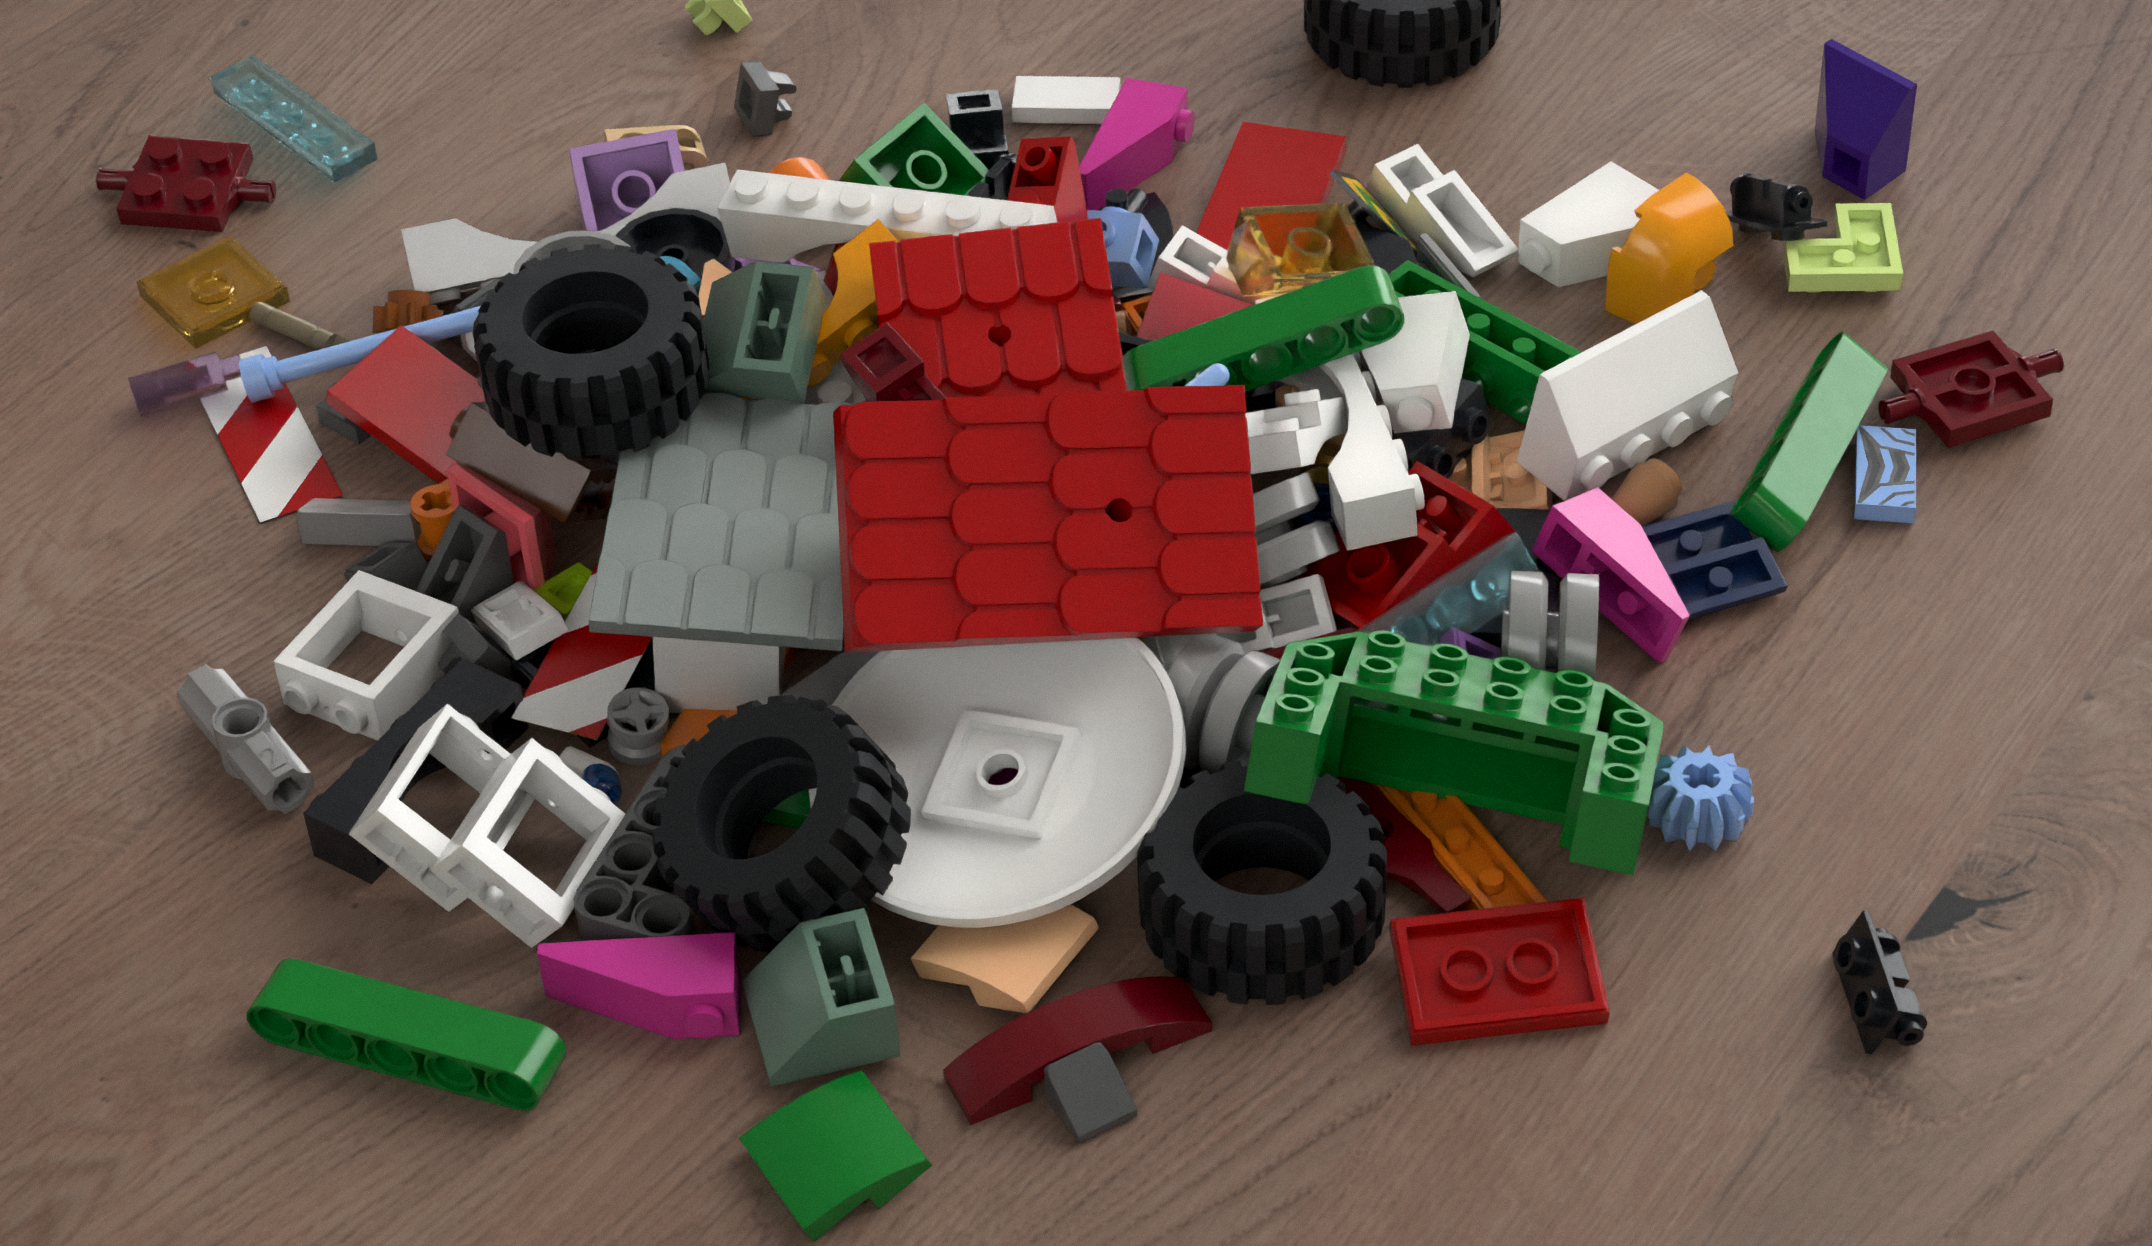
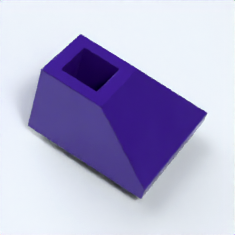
M1833 39L1824 43L1815 122V135L1822 177L1866 200L1906 171L1917 84Z

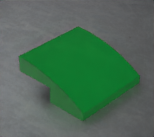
M861 1070L837 1078L798 1097L739 1137V1140L801 1228L814 1241L867 1198L880 1209L933 1166Z

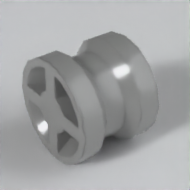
M630 688L619 692L611 699L607 707V724L609 726L608 748L612 756L620 762L631 766H645L655 763L661 758L662 749L660 748V742L669 731L667 728L669 724V707L665 699L656 691L647 688Z

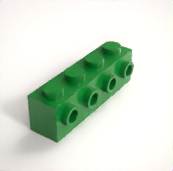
M1409 260L1388 274L1398 298L1456 291L1470 334L1461 378L1480 384L1486 403L1514 417L1521 423L1527 424L1540 374L1581 353V351Z

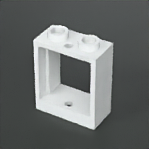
M358 570L273 661L283 703L298 713L311 714L334 723L349 733H359L378 741L390 729L393 722L401 715H405L430 690L433 683L445 674L438 667V662L452 641L442 631L459 613L458 607ZM361 631L404 646L370 685L327 669Z
M446 704L417 729L349 832V835L450 912L468 898L432 869L450 839L401 802L399 798L429 753L480 794L500 763L512 753L506 751L482 732L472 719L460 714L450 705ZM519 786L487 835V838L503 850L535 798Z
M531 738L500 763L432 869L529 947L533 948L564 925L575 907L573 898L577 888L620 824L625 813L615 806L605 793L593 788L568 768L556 753L544 748ZM519 786L586 840L555 892L487 838V835Z

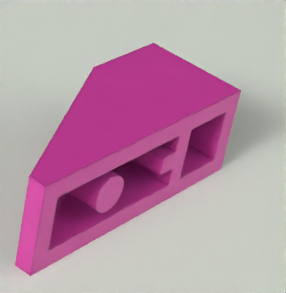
M1126 78L1079 166L1087 210H1098L1106 206V193L1108 191L1122 189L1127 192L1170 164L1175 158L1182 142L1188 143L1194 129L1195 114L1194 111L1188 110L1187 88Z
M1598 487L1553 505L1531 551L1561 578H1564L1567 573L1598 574V610L1659 664L1666 661L1690 615L1640 523Z
M735 932L538 944L537 956L546 997L672 1039H708L718 1036L740 1035L741 971Z

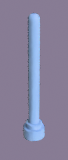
M481 306L404 327L427 344L473 331L474 321L479 315L478 310ZM396 329L277 361L275 356L265 358L263 354L240 359L239 369L247 396L252 403L275 397V391L284 389V382L358 363Z

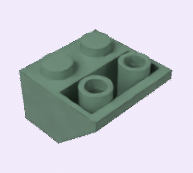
M755 261L712 282L703 320L710 365L706 394L727 393L737 397L753 399L774 398L804 404L827 299L814 267Z
M865 908L800 922L742 980L743 991L771 1087L901 1056L895 1002Z

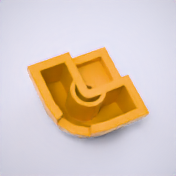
M1687 172L1648 197L1634 210L1636 217L1640 218V220L1629 233L1623 248L1614 247L1611 249L1607 271L1605 310L1612 315L1632 323H1639L1695 294L1696 290H1701L1713 279L1716 269L1714 259L1734 246L1732 226L1723 205L1707 186Z

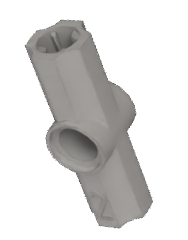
M205 664L187 673L186 681L177 690L178 701L188 716L218 750L226 773L233 778L243 780L267 811L279 810L286 814L302 806L309 791L315 787L312 773L271 726L264 704L257 699L247 697L223 668L213 669Z

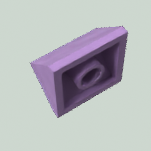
M676 129L569 149L578 212L584 231H600L626 218L654 196L672 173L685 171Z

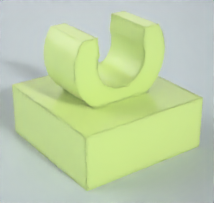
M689 0L685 5L686 10L695 17L692 20L693 23L705 35H709L717 30L723 20L736 33L753 21L741 0Z

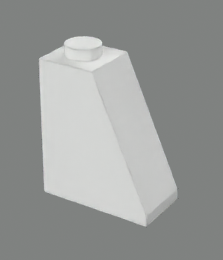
M1609 162L1520 219L1518 263L1558 288L1607 276L1611 249L1614 247L1623 248L1629 233L1640 220V218L1636 217L1634 210L1659 190L1615 163Z
M1452 291L1399 297L1398 300L1404 313L1405 322L1401 331L1394 338L1384 343L1359 351L1361 363L1365 371L1371 373L1376 395L1381 405L1384 404L1388 410L1394 433L1452 428L1470 336L1457 293Z

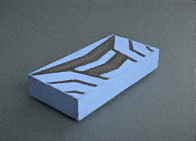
M1859 425L1855 438L1854 519L1914 523L1916 512V429Z

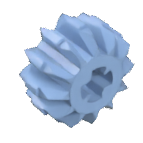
M1682 745L1676 757L1661 755L1659 763L1656 765L1647 812L1649 826L1661 829L1665 843L1677 839L1685 840L1689 852L1696 843H1706L1716 851L1723 839L1738 841L1740 832L1743 831L1744 825L1748 824L1749 817L1753 814L1754 797L1752 796V781L1749 776V769L1737 767L1733 753L1720 757L1713 755L1709 745L1702 753H1693Z

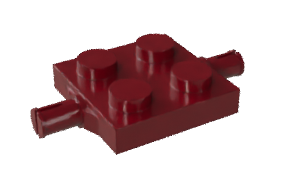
M149 135L138 161L129 170L100 167L98 169L99 172L96 174V185L99 190L124 191L116 210L120 223L125 225L223 232L230 214L243 201L268 202L272 204L274 202L273 199L276 197V184L274 181L246 179L254 158L250 144L242 142Z
M1992 330L1892 360L1890 378L1904 395L1881 400L1878 404L1879 415L1882 420H1885V424H1891L1911 416L1921 417L1930 425L1948 448L2048 418L2051 415L2053 398L2040 385L2037 378L2062 372L2064 368L2061 353H2057L2058 350L2055 348L2030 357L2022 356L2009 348Z

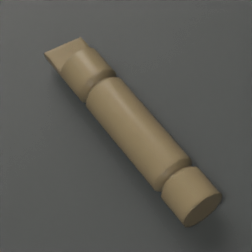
M261 301L256 302L250 311L252 322L316 350L350 341Z

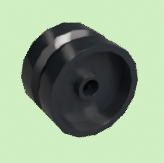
M671 208L649 212L630 221L616 234V237L630 245L636 251V254L642 255L647 251L659 257L670 256L683 261L701 279L704 264L713 258L731 272H734L735 258L731 257L722 222L717 217L699 210Z

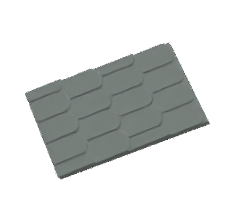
M707 393L699 400L700 404L687 421L679 419L680 425L677 430L665 439L657 436L651 440L649 447L634 452L632 448L620 451L611 507L609 508L590 609L589 632L653 637L655 691L665 699L670 713H681L683 709L737 710V706L752 700H759L762 705L767 704L768 697L781 695L786 647L842 651L844 625L833 411L840 405L853 404L826 402L811 405L774 398L747 400L727 393Z

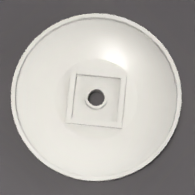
M1138 637L880 651L853 676L832 704V706H838L849 714L894 762L896 771L904 778L908 790L906 804L911 808V822L909 833L901 834V837L907 842L901 865L893 864L889 872L893 877L892 883L883 896L877 892L871 900L889 911L933 925L957 928H983L1008 925L1057 911L1089 895L1115 877L1137 857V851L1145 834L1155 832L1157 821L1175 796L1183 774L1186 754V731L1182 710L1174 686L1163 665ZM1004 768L1018 770L1015 778L1004 785H991L988 783L992 775L999 773ZM817 788L809 789L810 808H812Z

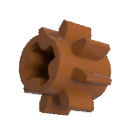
M417 290L388 292V302H385V306L373 307V333H382L397 329L401 325L404 327L443 316V310L437 309V305H430V294Z

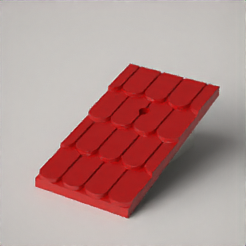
M1101 218L1075 220V223L1065 221L1019 226L1014 230H1011L1010 227L959 233V236L947 234L901 239V242L896 243L895 240L869 243L878 325L881 327L887 322L924 361L925 375L945 397L1058 395L1063 392L1127 390Z
M1245 386L1147 387L1145 390L1063 392L1058 395L945 397L942 400L868 401L856 405H840L833 411L845 653L1253 632L1262 627L1263 615L1262 602L1259 596L1261 590L1257 539L1255 537L1256 526L1252 477H1250L1251 462L1248 424L1245 417V412H1247Z

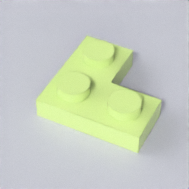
M1836 203L1834 212L1836 238L1785 241L1783 258L1788 292L1901 291L1903 269L1891 203Z

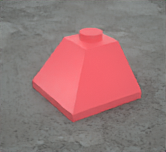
M455 463L446 469L454 511L458 504L467 506L505 532L514 584L523 581L531 589H537L545 584L547 580L551 579L555 549L550 523L552 516L467 466Z

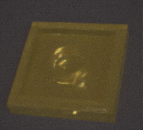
M227 236L137 281L140 297L195 349L251 322L250 311L256 302H264L276 309L290 302L287 286L232 236Z

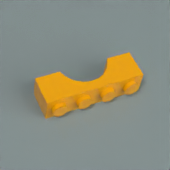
M879 219L833 253L838 271V283L835 295L823 313L808 386H814L822 382L830 374L833 366L840 361L841 352L879 328L869 243L895 240V243L899 242ZM740 397L741 399H747V400H760V399Z

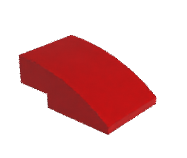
M1417 461L1408 471L1409 475L1417 474L1419 476L1425 500L1424 509L1416 511L1417 536L1347 551L1341 535L1337 531L1335 536L1341 551L1311 563L1307 567L1308 571L1302 573L1298 579L1315 574L1323 577L1333 614L1361 632L1370 634L1373 631H1392L1422 615L1453 593L1499 550L1515 530L1494 505Z

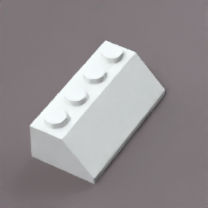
M1701 290L1541 373L1517 463L1565 501L1588 490L1600 488L1608 479L1628 468L1632 469L1635 464L1644 463L1648 457L1669 446H1678L1689 435L1707 425L1714 426L1721 422L1729 413L1733 404L1731 395L1738 376V370L1710 296Z

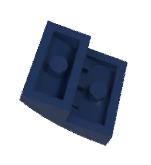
M1734 501L1642 527L1690 615L1688 620L1784 593L1788 587L1764 538L1753 539L1749 530L1730 515L1735 504Z

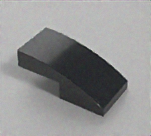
M998 89L946 94L950 130L990 170L993 167L994 160L999 155L1009 153Z

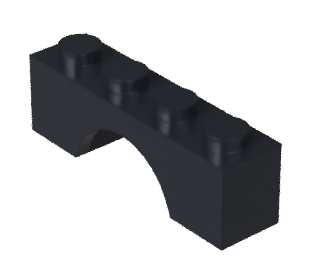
M462 658L444 677L437 679L430 690L405 715L398 717L390 729L372 747L359 755L340 778L325 792L316 796L309 808L303 812L313 855L373 884L390 866L350 836L349 832L417 729L448 704L460 714L472 719L482 732L507 750L529 728L527 722L511 719L518 705L523 701L521 685ZM429 753L399 800L403 802L408 791L418 781L433 772L447 767Z

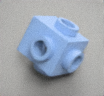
M1111 206L1103 208L1102 211L1087 210L1088 219L1101 218L1112 289L1114 290L1116 286L1147 288L1159 238L1142 213H1130L1125 209Z

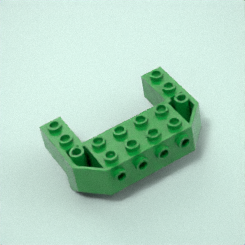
M1358 631L1287 643L1255 722L1244 791L1308 805L1318 776L1322 778L1327 773L1338 780L1340 777L1408 792L1437 794V798L1446 799V795L1456 796L1463 800L1465 804L1562 824L1563 828L1559 847L1570 849L1568 862L1634 876L1651 797L1664 722L1610 685L1594 681L1592 677L1580 671L1561 670L1557 673L1531 668L1527 662L1514 657H1498L1492 660L1469 655L1463 648L1452 644H1436L1431 647L1407 642L1401 635L1390 631H1373L1370 634Z

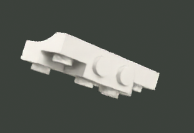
M1319 389L1284 394L1285 406L1245 413L1248 424L1250 474L1314 464L1319 450L1328 439L1347 433L1348 428L1343 398L1337 397L1321 400Z

